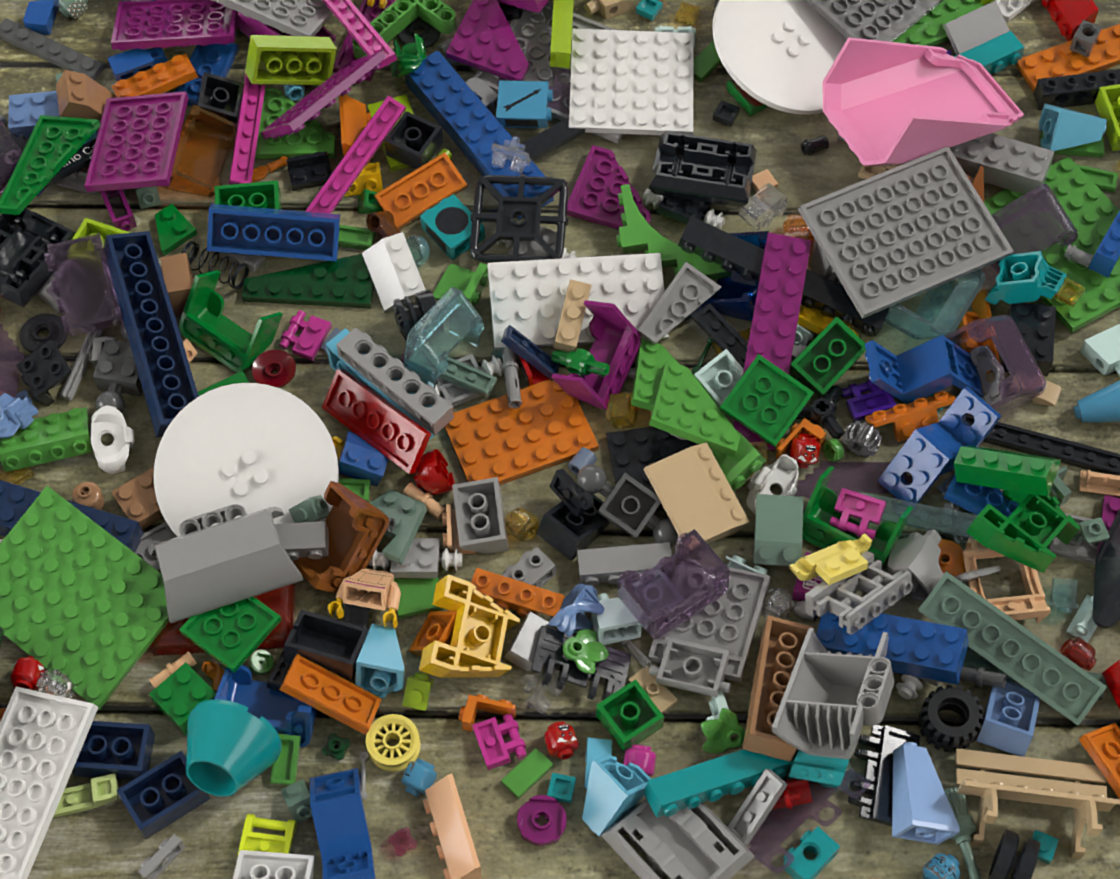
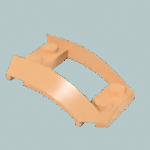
M969 537L966 548L963 551L965 571L978 570L977 559L1006 556L983 546L973 537ZM1019 563L1026 595L986 599L980 578L968 581L970 589L1014 620L1035 618L1038 624L1051 612L1050 607L1046 604L1045 594L1037 570L1022 563Z

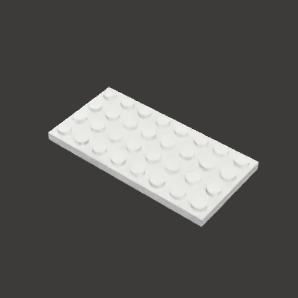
M661 253L493 262L487 264L494 350L506 347L501 342L504 330L509 325L538 347L553 346L570 279L591 284L588 301L615 304L637 331L664 294ZM587 307L577 345L593 344L595 341L589 331V323L593 318V314ZM669 333L665 335L662 339H668Z
M20 687L15 688L0 722V879L28 878L98 710L95 704Z

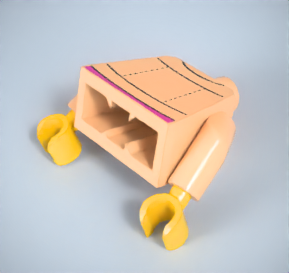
M362 569L354 575L343 579L335 596L336 601L329 603L328 611L331 617L336 612L338 619H341L345 614L342 603L383 611L387 609L388 612L383 614L384 627L386 628V623L392 620L395 629L398 626L395 611H398L401 591L398 584L394 582V575L386 570Z

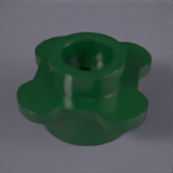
M332 733L328 736V743L322 748V752L325 756L329 755L336 760H343L347 748L351 745L348 738H340L336 733Z

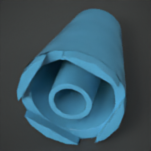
M1120 380L1078 400L1077 405L1073 406L1076 419H1081L1082 423L1120 422Z

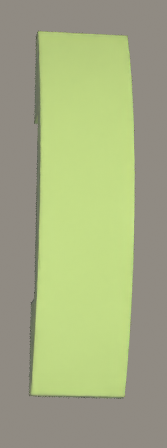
M116 774L92 778L91 783L65 788L53 818L87 811L118 799Z

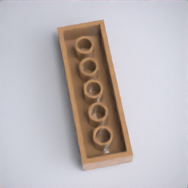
M768 615L760 635L743 742L744 750L791 762L797 748L774 734L772 725L809 628L814 627Z

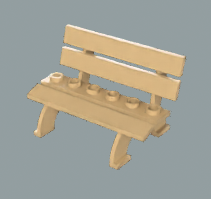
M956 748V766L978 768V771L956 768V786H959L958 794L978 796L976 834L972 837L970 846L980 847L983 843L985 823L994 824L998 817V799L1073 808L1074 825L1071 839V858L1081 859L1086 853V848L1081 847V836L1085 823H1087V835L1098 837L1103 830V825L1097 824V811L1110 812L1115 804H1120V799L1107 798L1106 786L1080 783V781L1106 783L1105 777L1096 765ZM986 769L1070 779L1072 782L986 772Z

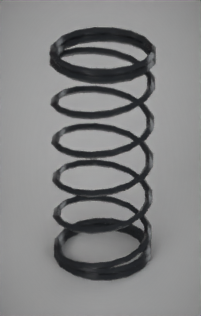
M194 241L187 243L182 250V253H186L190 245L194 244L188 259L190 265L197 257L200 248L199 244ZM205 248L200 255L198 268H191L192 271H196L199 269L200 274H204L201 272L200 268L205 264L209 256V251L207 252V256L201 266L200 262L202 255L207 250V248ZM218 252L212 255L208 272L215 268L219 260ZM217 254L216 262L210 270L211 262L214 256ZM228 256L224 257L223 260H222L221 263H220L219 271L221 270V267H222V264H223L224 260L227 258L226 266H225L224 270L222 271V273L220 274V276L225 272V270H226V268H227V266H228V263H229V257H228ZM235 261L230 268L228 281L222 282L219 276L220 283H229L231 288L235 290L240 289L244 285V280L248 277V265L245 263L239 265V261ZM237 262L236 270L230 278L232 268L234 264ZM245 266L244 276L241 282L235 286L236 277L241 268Z

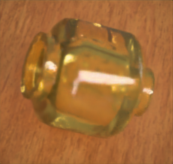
M521 507L507 514L505 526L506 531L519 541H527L537 535L539 521L536 515Z

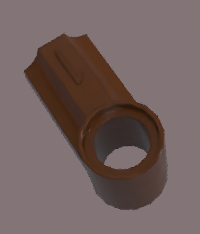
M390 211L370 213L366 218L368 229L372 232H377L382 239L401 233L394 224V216Z

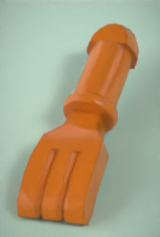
M282 156L274 162L253 169L251 182H258L264 179L267 173H272L280 167L287 166L286 159L288 157Z

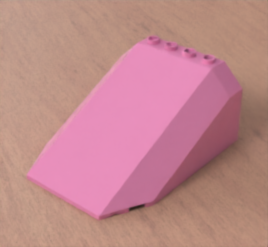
M848 37L822 82L824 114L827 116L828 121L837 129L838 134L847 142L850 150L857 155L860 163L867 167L903 164L947 146L950 148L1005 129L1020 120L1024 114L981 63L967 59L959 54L957 57L946 54L947 50L941 47Z

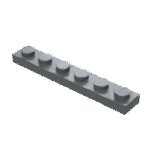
M7 18L0 24V39L65 70H76V72L86 74L95 80L104 69L103 63Z

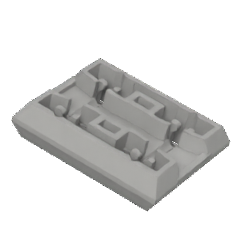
M645 797L601 834L603 839L640 879H663L665 876H668L669 879H678L679 877L681 879H731L755 857L704 802L693 809L685 808L672 816L666 817L664 815L656 818ZM625 832L628 833L629 839L633 843L636 842L638 844L639 850H643L647 854V864L622 837ZM636 835H641L643 838L640 841H638ZM717 843L724 849L721 853L716 848Z

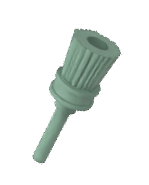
M958 787L945 789L944 792L960 827V833L949 838V840H955L956 844L961 847L970 878L981 879L970 846L972 841L971 835L977 829L973 824V817L968 813L965 794H958Z

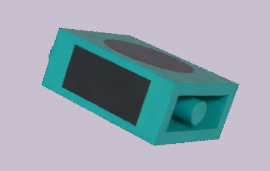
M454 194L444 198L439 204L431 209H427L420 216L421 228L452 261L470 249L472 229L470 217L472 213ZM482 223L480 224L479 243L486 239L485 226Z

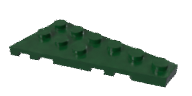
M357 254L339 258L337 261H325L246 278L244 280L242 300L243 302L371 309L374 284L363 255Z

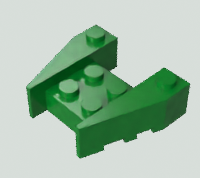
M1003 490L1005 498L1009 501L1014 500L1019 504L1013 513L1007 518L988 503L977 515L966 532L983 546L1044 573L1057 556L1047 547L1055 538L1068 545L1080 527L1070 515L1066 516L1058 506L1060 502L1055 496L1051 498L1050 495L1046 497Z

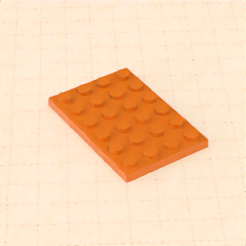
M549 379L520 389L522 405L517 409L508 407L506 394L454 412V418L444 428L467 482L498 477L499 484L502 485L572 460L582 447L592 452L599 450L597 440L577 398L568 395L554 380L551 381Z

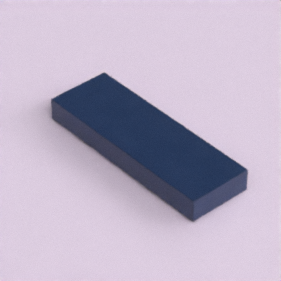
M509 325L504 330L501 342L553 381L551 378L552 374H558L560 364L553 362L550 355L514 327Z

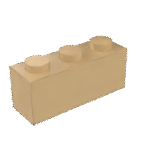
M570 279L553 344L554 349L566 352L575 351L586 310L584 301L589 298L591 284Z

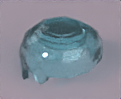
M419 235L409 236L406 241L416 267H422L427 263L430 256L429 244L425 238Z

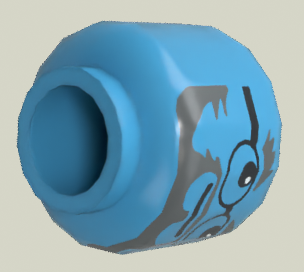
M419 758L417 761L409 762L401 778L402 784L406 786L405 791L416 797L420 793L426 794L425 790L431 787L437 778V773L434 771L435 766Z
M938 853L923 866L924 875L922 878L959 879L960 870L958 867L960 864L951 854Z

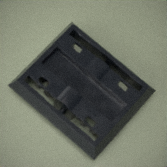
M666 131L660 136L649 189L656 195L742 208L748 204L757 150L753 144Z
M26 208L19 215L2 214L0 216V297L24 308L60 264L67 260L68 256L65 250L76 232Z

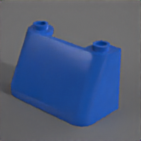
M243 665L235 673L226 667L214 699L232 701L248 707L247 712L258 719L261 716L264 717L278 734L301 736L300 747H305L310 743L317 709L286 693L267 688V682L252 680L251 671Z

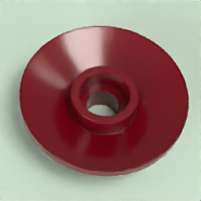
M282 350L266 351L260 354L252 365V375L257 383L281 388L291 382L296 373V363L293 357Z

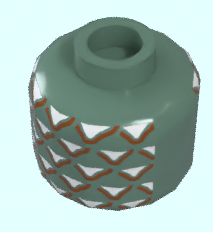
M58 0L61 6L58 10L65 18L70 16L72 19H78L88 10V0Z

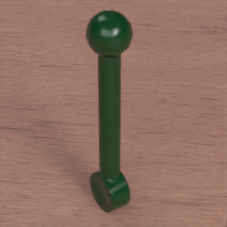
M710 337L706 340L707 345L697 366L692 368L693 375L701 369L710 346L715 343Z

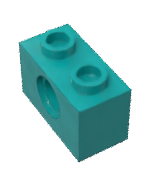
M818 826L813 831L807 830L799 840L801 844L796 849L791 847L784 855L783 859L785 861L782 869L793 879H815L838 854L840 845ZM807 851L812 852L816 858L808 860L804 857L803 853Z

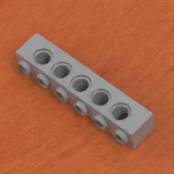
M354 328L336 344L340 358L432 434L436 435L454 418L453 405L447 398L440 397L430 384H424L414 371L410 372L398 358L391 357L388 351L382 345L375 344L366 332L362 333L357 328Z

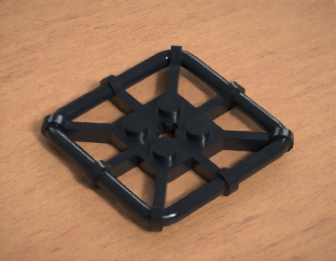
M520 174V176H480L475 188L474 208L470 217V221H472L470 257L474 261L486 263L561 259L564 252L565 229L568 225V183L566 180L555 177L526 176V174ZM490 183L519 185L518 197H503ZM526 185L552 186L539 198H524ZM484 188L499 202L498 214L482 213ZM557 192H560L558 216H541L542 205ZM518 215H522L524 221L517 223L513 219L517 218ZM481 222H497L496 233L479 246ZM540 224L557 225L555 251L540 236ZM499 240H514L513 255L483 254ZM520 240L536 241L549 256L519 255Z

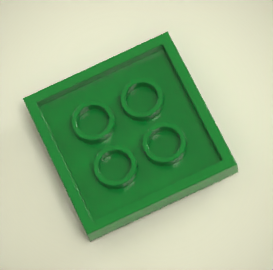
M758 354L719 409L770 445L776 447L814 392Z
M253 596L192 616L179 630L182 635L235 673L282 619L280 615Z

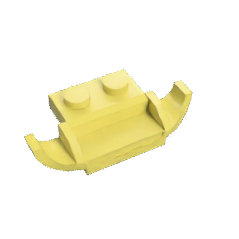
M863 534L854 541H839L832 546L801 557L795 562V565H790V570L801 581L811 580L820 576L826 583L831 585L868 568V561L861 554L868 551L872 539Z

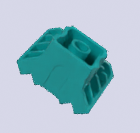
M1041 251L1011 254L999 262L1000 273L996 276V283L984 300L993 305H996L1000 299L1009 304L1037 301L1041 295L1051 300L1061 288L1067 274L1049 266L1043 258Z
M797 749L788 777L815 781L823 787L837 789V786H840L849 760L808 755Z

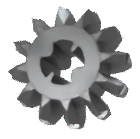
M855 421V423H850L846 427L842 442L845 444L844 447L851 450V453L857 454L858 457L862 455L868 458L869 456H874L878 451L882 437L879 435L880 431L875 430L873 425L869 426L866 422Z

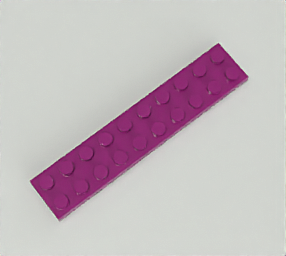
M768 232L743 374L758 354L789 374L811 240ZM734 420L733 427L735 430L739 431L754 448L775 452L776 447H773Z

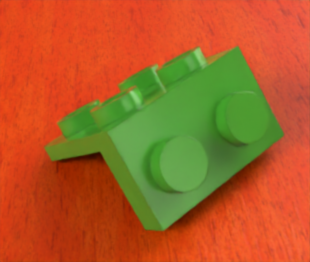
M480 263L476 271L473 272L455 264H450L433 292L434 299L471 313L475 304H478L484 288L489 284L487 265Z
M739 431L737 432L740 435V440L734 457L716 450L712 451L733 492L740 488L767 461Z

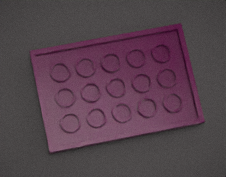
M212 0L119 1L111 39L112 50L119 49L125 51L135 48H168L169 46L187 47L189 45L207 46L209 44L226 45L234 43L238 11L226 8L224 5Z
M379 51L348 62L260 132L261 136L264 139L271 137L275 139L278 136L283 137L286 134L290 135L293 132L297 133L305 127L304 123L309 119L312 121L321 114L319 112L321 109L332 106L336 102V97L339 95L343 96L351 90V85L362 82L367 78L365 74L381 67L382 64L380 62L386 58L383 52Z
M175 92L108 98L84 185L86 191L95 192L169 185L188 102L187 93Z

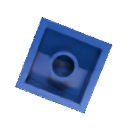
M348 431L338 459L339 473L354 479H370L371 485L377 487L384 475L388 458L357 434Z

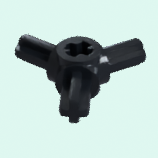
M837 385L832 386L824 398L816 399L811 403V406H805L796 419H811V423L817 424L822 428L825 427L832 438L840 439L844 434V430L836 421L837 415L835 411L837 409L836 403L843 395V390Z

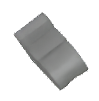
M468 79L466 84L491 113L496 111L498 94L480 79Z

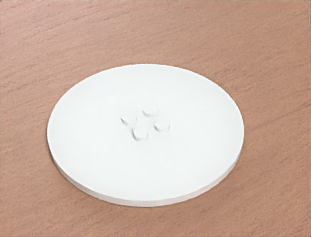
M719 0L713 17V39L718 56L733 80L750 96L771 108L793 114H817L823 112L822 82L847 38L805 0Z
M238 383L222 386L208 391L190 402L177 414L166 429L160 441L154 464V489L157 502L165 521L177 537L181 536L179 527L184 520L233 504L243 506L247 515L276 506L282 508L284 516L274 518V524L294 523L289 512L290 508L310 497L321 495L324 499V493L330 481L337 483L339 481L336 449L331 435L319 416L306 403L293 394L277 387L259 383ZM327 503L330 512L333 506ZM326 518L320 519L317 522L325 521Z

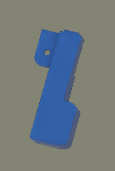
M58 0L30 1L23 19L25 27L42 35H50L59 8Z

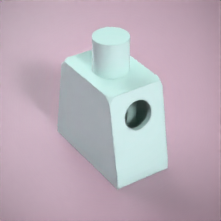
M1120 324L1084 340L1080 350L1081 354L1103 375L1116 371L1120 376Z
M605 593L597 596L604 607L602 614L591 613V623L593 630L597 632V642L606 645L641 637L643 619L624 597L610 599Z

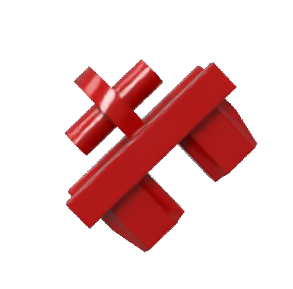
M794 778L784 781L788 786L772 810L785 807L793 809L795 805L813 802L808 780Z

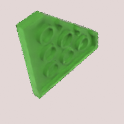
M265 88L255 159H280L282 156L293 158L294 156L325 151L328 153V158H335L336 139L331 132L324 130L315 119L306 121L304 123L305 127L297 133L293 132L283 137L278 136L275 139H272V137L264 139L260 132L296 104L291 99L288 100L283 96L279 89Z
M641 339V345L637 352L631 405L652 411L666 361L678 363L661 344L656 343L654 345L648 340Z
M667 360L664 365L649 425L697 444L707 442L709 448L734 457L740 440L738 432L689 368Z

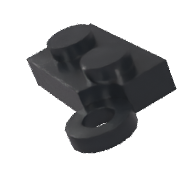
M563 468L556 470L549 487L576 517L584 515L586 510L593 507L592 495L587 491H583Z

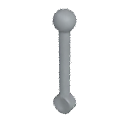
M362 751L359 754L361 760L362 800H365L367 798V793L365 792L366 761L369 759V754L366 751Z

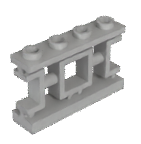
M865 551L861 556L868 561V568L831 585L823 581L805 594L806 614L812 617L815 615L821 617L829 611L839 616V626L842 628L847 626V633L852 635L910 593L912 589V573L900 570L894 575H890L882 571L880 560L874 562L873 553ZM860 589L868 594L860 597L854 594V592Z

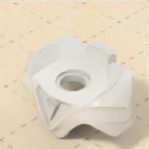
M107 405L92 415L91 445L99 468L109 474H116L125 471V462L129 456V449L133 447L135 439L133 429L127 427L123 414L116 407ZM106 433L112 434L114 438L113 443L109 446H104L101 442V437Z
M783 454L773 464L767 467L764 466L761 471L758 470L754 473L747 486L750 491L746 500L747 506L754 514L756 513L757 494L774 495L770 491V486L773 484L781 487L782 493L780 495H795L797 492V479L799 477V468L795 459Z

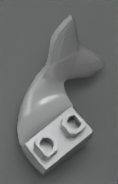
M934 529L928 530L925 535L913 532L908 538L899 539L889 555L888 573L894 575L900 570L911 572L912 589L910 593L913 594L912 598L921 601L927 598L944 575L938 560L941 553L938 544L942 538ZM999 566L971 570L959 574L955 578L965 583L998 572L1001 569Z

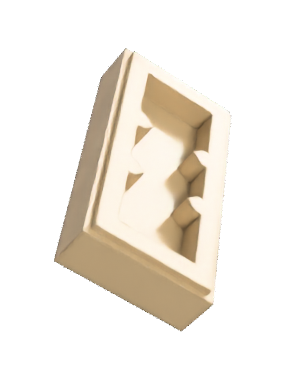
M642 668L628 679V683L636 679L660 712L664 714L677 704L678 700L665 685L657 684V676L650 675L647 669Z

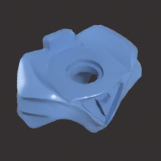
M27 390L18 392L15 398L7 393L0 396V439L12 437L19 427L25 429L34 421L32 416L38 414V410L33 405L32 399L28 396Z
M583 583L576 585L564 598L560 611L554 617L550 616L551 620L548 625L556 626L558 630L566 633L567 637H571L578 629H591L593 625L584 612L602 614L604 611L603 605L596 597L597 590L592 585H584Z

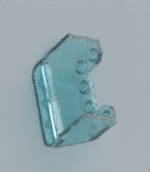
M978 269L929 290L915 313L900 304L893 305L884 322L917 340L934 339L940 335L949 338L954 334L985 282V274L981 269Z

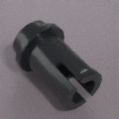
M825 135L812 140L806 139L801 143L802 153L809 156L815 151L829 147V142Z

